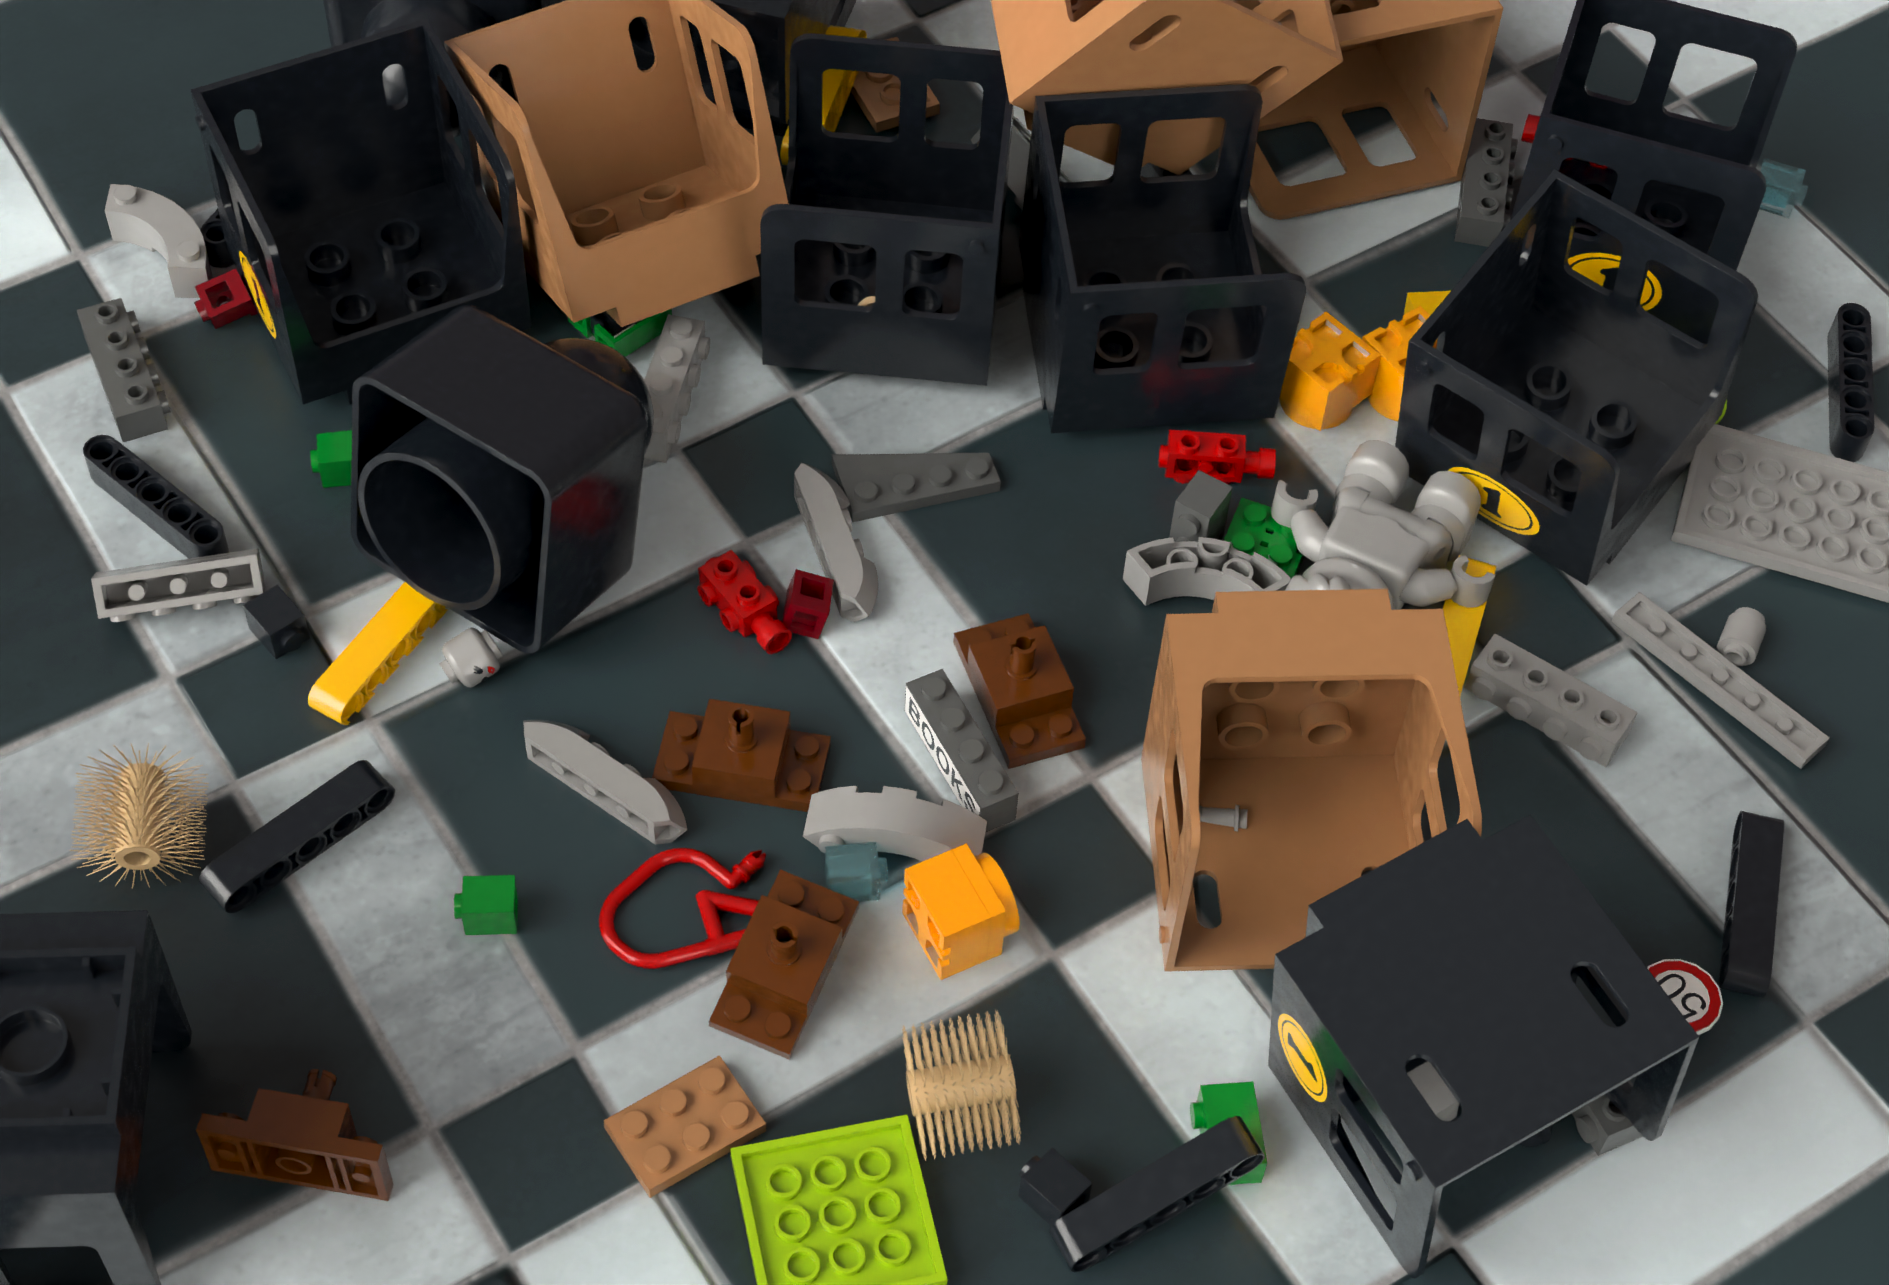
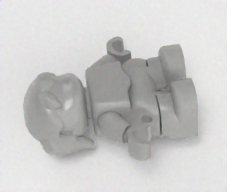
M1368 440L1359 445L1346 466L1343 480L1335 491L1333 514L1330 527H1327L1315 511L1318 499L1317 489L1309 490L1307 499H1296L1287 494L1288 484L1279 480L1271 507L1272 518L1279 525L1291 528L1299 552L1307 559L1315 562L1302 576L1295 575L1292 577L1285 591L1388 589L1391 610H1400L1405 603L1424 607L1450 598L1458 605L1464 607L1483 605L1488 599L1496 574L1487 572L1482 577H1472L1465 573L1469 563L1466 554L1458 557L1470 539L1481 505V496L1477 487L1468 478L1459 473L1439 471L1430 476L1418 495L1415 508L1411 513L1400 509L1392 504L1396 503L1407 483L1409 464L1406 457L1398 448L1387 442ZM1447 560L1449 562L1454 561L1451 572L1445 568Z

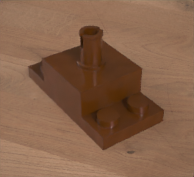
M1029 613L954 633L953 643L1008 769L1085 748L1086 737L1072 709L1074 687L1045 625L1035 628Z
M709 699L705 716L675 711L669 712L652 778H655L668 790L808 812L811 795L821 791L831 746V736L791 730L790 711Z
M780 869L768 896H761L726 970L727 983L709 1019V1027L790 1060L859 909V901Z
M311 1069L308 1072V1079L302 1095L258 1088L247 1121H244L235 1114L225 1112L219 1113L218 1116L202 1113L196 1131L211 1170L389 1201L394 1184L384 1147L371 1138L357 1136L348 1103L330 1100L333 1087L337 1082V1077L331 1072L323 1070L321 1079H319V1069Z

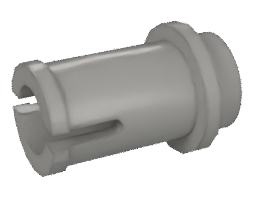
M1235 805V809L1199 806L1200 822L1234 827V831L1238 832V828L1247 829L1248 809H1239L1240 805Z

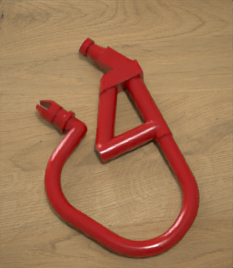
M673 848L653 855L622 881L605 899L599 915L600 933L605 944L616 956L626 963L646 969L668 967L704 956H712L737 949L746 929L725 934L717 910L752 916L759 900L710 890L698 892L695 897L708 939L654 954L634 950L622 941L615 930L614 916L619 905L657 870L666 865L680 862L697 865L707 871L727 889L731 890L737 888L742 882L747 883L750 880V876L764 866L766 854H762V850L750 852L742 859V862L732 867V872L710 855L696 849Z

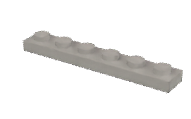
M1638 592L1614 613L1611 621L1613 624L1800 769L1826 746L1829 740L1826 734L1641 592Z

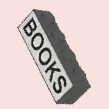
M940 669L907 682L904 711L960 805L987 821L986 832L1015 821L1019 793L944 670Z

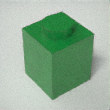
M352 430L316 434L317 449L310 450L312 472L320 473L323 488L351 485Z
M515 875L463 876L462 893H455L454 916L455 919H462L465 935L517 934L518 891Z

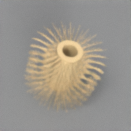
M148 746L145 763H141L140 750L138 763L132 747L137 762L135 764L130 763L123 752L121 753L120 751L119 753L127 761L128 766H124L115 759L113 760L117 762L115 763L117 767L96 760L120 770L121 773L105 766L102 769L86 766L104 770L109 775L89 770L102 775L92 773L83 775H94L102 779L93 777L87 779L97 781L77 782L81 784L88 782L97 784L76 785L94 787V789L81 790H93L95 792L85 793L83 791L78 793L97 796L76 797L80 799L91 798L92 800H74L88 801L85 804L76 805L93 806L76 811L83 809L95 811L75 812L92 815L74 816L86 818L72 819L90 821L91 823H77V825H91V827H75L92 831H72L85 832L82 835L76 836L90 837L72 839L93 842H76L72 844L90 846L72 847L93 848L89 850L104 849L101 852L89 850L70 851L94 852L80 855L96 854L94 855L95 857L75 859L90 860L98 858L92 860L96 861L112 857L107 861L90 865L104 863L101 865L103 867L116 861V863L100 870L119 864L109 875L121 867L127 868L121 876L122 878L125 873L127 876L129 869H132L134 873L133 884L136 870H140L141 880V870H143L149 886L145 869L151 870L157 879L159 877L152 867H157L170 876L173 874L166 872L168 870L164 866L181 871L161 863L160 860L186 870L178 865H192L175 862L173 858L187 861L184 859H200L181 855H197L183 852L204 851L186 849L205 848L192 847L189 844H206L187 842L203 839L187 838L190 836H203L188 834V832L206 831H195L193 829L200 826L188 827V825H202V823H189L186 821L203 822L188 817L198 818L207 816L188 815L191 813H201L200 811L204 809L184 806L207 805L199 802L208 801H194L197 800L195 798L203 797L187 796L193 794L202 796L205 794L186 791L207 790L191 788L208 786H182L203 782H191L187 780L193 779L182 780L180 778L208 774L182 775L188 773L184 772L168 776L171 773L191 768L176 770L186 763L182 761L161 769L175 755L159 766L154 765L162 751L155 760L153 758L151 764H148ZM178 764H181V765H179V766H177V767H175V768H173V769H171V770H169V771H167V772L164 773V770L169 769V768H171V767H173V766H176V765H178ZM100 776L112 777L114 780H108ZM172 777H179V778L174 779V780H168L169 778H172ZM178 782H189L185 784L175 785ZM173 787H181L180 789H177V790L170 789V788H173ZM188 802H196L199 804L195 805ZM194 809L200 810V811H195V812H189V811H187V810H190V811H191V810H194ZM174 832L179 833V834H176V835H174V836H173V835H169V833H174ZM102 843L108 844L106 846H96ZM106 853H107V854H111V855H108V856L98 857V856L103 855V854H106ZM174 853L183 857H174L168 854ZM157 864H159V865H160L162 868H164L166 871H164L163 869H161L160 867H158Z
M990 1014L986 1022L987 1031L984 1028V1032L982 1019L980 1021L979 1015L976 1025L978 1033L976 1039L974 1024L972 1027V1020L969 1017L967 1027L970 1047L969 1044L967 1047L966 1031L964 1033L963 1022H961L958 1029L959 1041L958 1039L956 1040V1032L952 1021L949 1027L951 1048H948L947 1034H945V1026L942 1022L940 1038L943 1057L940 1056V1046L933 1023L930 1028L932 1054L935 1062L933 1067L932 1054L929 1049V1040L926 1035V1028L924 1029V1023L921 1026L924 1063L921 1058V1048L918 1042V1035L916 1036V1029L912 1032L914 1059L917 1067L915 1070L913 1068V1056L910 1051L907 1031L903 1032L904 1053L907 1062L906 1081L912 1114L916 1118L919 1144L921 1143V1150L925 1161L927 1158V1148L922 1115L926 1119V1129L932 1155L936 1153L934 1126L930 1113H934V1123L942 1155L945 1152L944 1130L941 1121L943 1111L945 1132L947 1129L948 1144L950 1143L952 1154L955 1150L952 1129L954 1122L961 1153L964 1150L961 1114H963V1126L966 1130V1138L968 1136L969 1149L973 1143L972 1115L974 1134L976 1130L977 1144L979 1142L981 1151L983 1148L981 1131L983 1124L988 1146H990L992 1141L991 1117L995 1138L997 1135L998 1147L1002 1137L1000 1129L1001 1117L1003 1134L1005 1130L1008 1146L1011 1138L1010 1130L1012 1124L1014 1138L1016 1135V1141L1018 1138L1017 1143H1019L1020 1126L1016 1107L1017 1089L1010 1054H1007V1038L1005 1046L1004 1026L1002 1032L1001 1016L999 1021V1014L995 1024V1038L993 1021L991 1026ZM959 1045H960V1049H961L962 1056H961V1054H960V1056H959ZM949 1110H952L953 1122Z

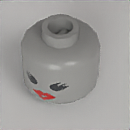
M471 627L443 645L442 652L445 660L439 664L452 684L460 680L464 686L471 688L499 670L500 662L498 659L503 654L486 629L480 632L478 629Z

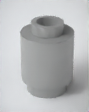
M1742 607L1729 615L1716 647L1717 651L1736 666L1752 664L1756 659L1766 633L1764 616L1753 608Z

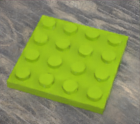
M908 1114L730 1148L757 1285H947L946 1270Z

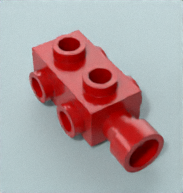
M1169 430L1167 445H1160L1158 467L1165 468V478H1173L1182 484L1189 483L1198 470L1228 485L1231 482L1241 483L1243 473L1257 474V478L1273 479L1275 474L1276 449L1259 448V451H1246V435Z
M729 550L718 557L709 559L698 568L700 585L697 587L699 596L708 607L715 604L720 609L721 621L729 632L738 630L744 638L755 633L757 635V642L768 654L778 653L789 644L792 633L781 620L777 619L778 597L769 585L763 586L757 579L755 571L748 561H741L732 550Z

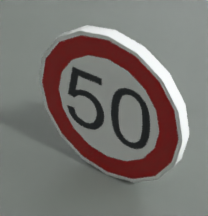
M1663 959L1647 967L1698 1035L1709 1031L1718 1021L1723 1006L1722 995L1719 986L1708 972L1697 964L1681 959Z

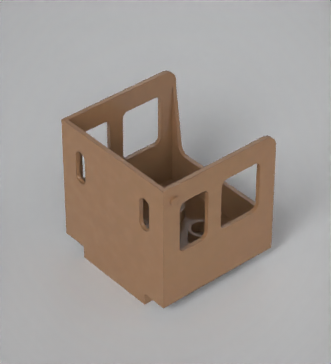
M566 0L444 41L446 52L511 165L516 183L525 271L573 323L606 311L621 327L760 276L756 255L761 254L760 222L762 213L769 206L789 203L754 43L745 26L711 0ZM636 17H644L646 19L654 51L655 62L648 70L638 69L629 34V24ZM688 21L695 25L700 33L716 105L704 93ZM718 44L735 56L741 66L753 119L754 136L739 125L734 116ZM503 64L507 66L516 101L489 76L490 70L495 65ZM477 143L480 172L487 199L503 225L497 178Z
M991 0L1009 103L1024 110L1026 126L1030 131H1032L1035 96L1249 84L1270 68L1283 66L1255 86L1261 92L1263 100L1261 119L1343 62L1329 0H1265L1253 10L1231 0ZM1294 12L1299 33L1278 24V22ZM1213 117L1162 120L1152 123L1148 127L1142 167L1147 163H1151L1177 175L1182 174L1220 147L1225 119ZM1114 123L1072 126L1065 132L1064 145L1114 165L1120 126Z
M1265 0L1231 1L1253 10ZM1329 0L1343 62L1262 117L1259 122L1258 132L1307 121L1314 122L1321 128L1346 173L1298 185L1285 186L1278 181L1256 142L1249 191L1260 211L1273 219H1289L1461 181L1503 12V6L1499 0ZM1294 12L1278 22V24L1299 33ZM1283 66L1270 68L1248 85H1258ZM1431 92L1446 114L1448 127L1432 103ZM1373 107L1387 109L1416 158L1385 166L1372 165L1342 115Z
M1388 589L1216 592L1212 613L1166 614L1141 756L1160 925L1159 942L1162 943L1165 972L1274 969L1275 954L1306 937L1308 905L1361 877L1365 871L1374 870L1424 842L1421 829V813L1425 802L1432 838L1447 830L1437 773L1438 761L1445 740H1447L1451 753L1460 802V815L1457 824L1468 819L1481 836L1482 815L1443 609L1391 610ZM1235 805H1240L1239 809H1248L1247 829L1238 828V832L1234 831V827L1200 822L1199 806L1235 809ZM1201 874L1211 876L1217 884L1221 924L1212 929L1203 927L1197 920L1193 879Z

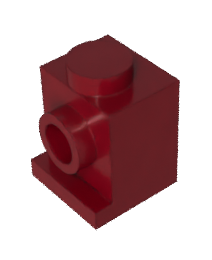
M236 268L195 286L200 300L195 301L194 304L203 322L211 320L215 329L248 314L251 316L258 314Z
M798 569L795 570L787 589L782 622L792 633L819 639L829 616L834 579Z

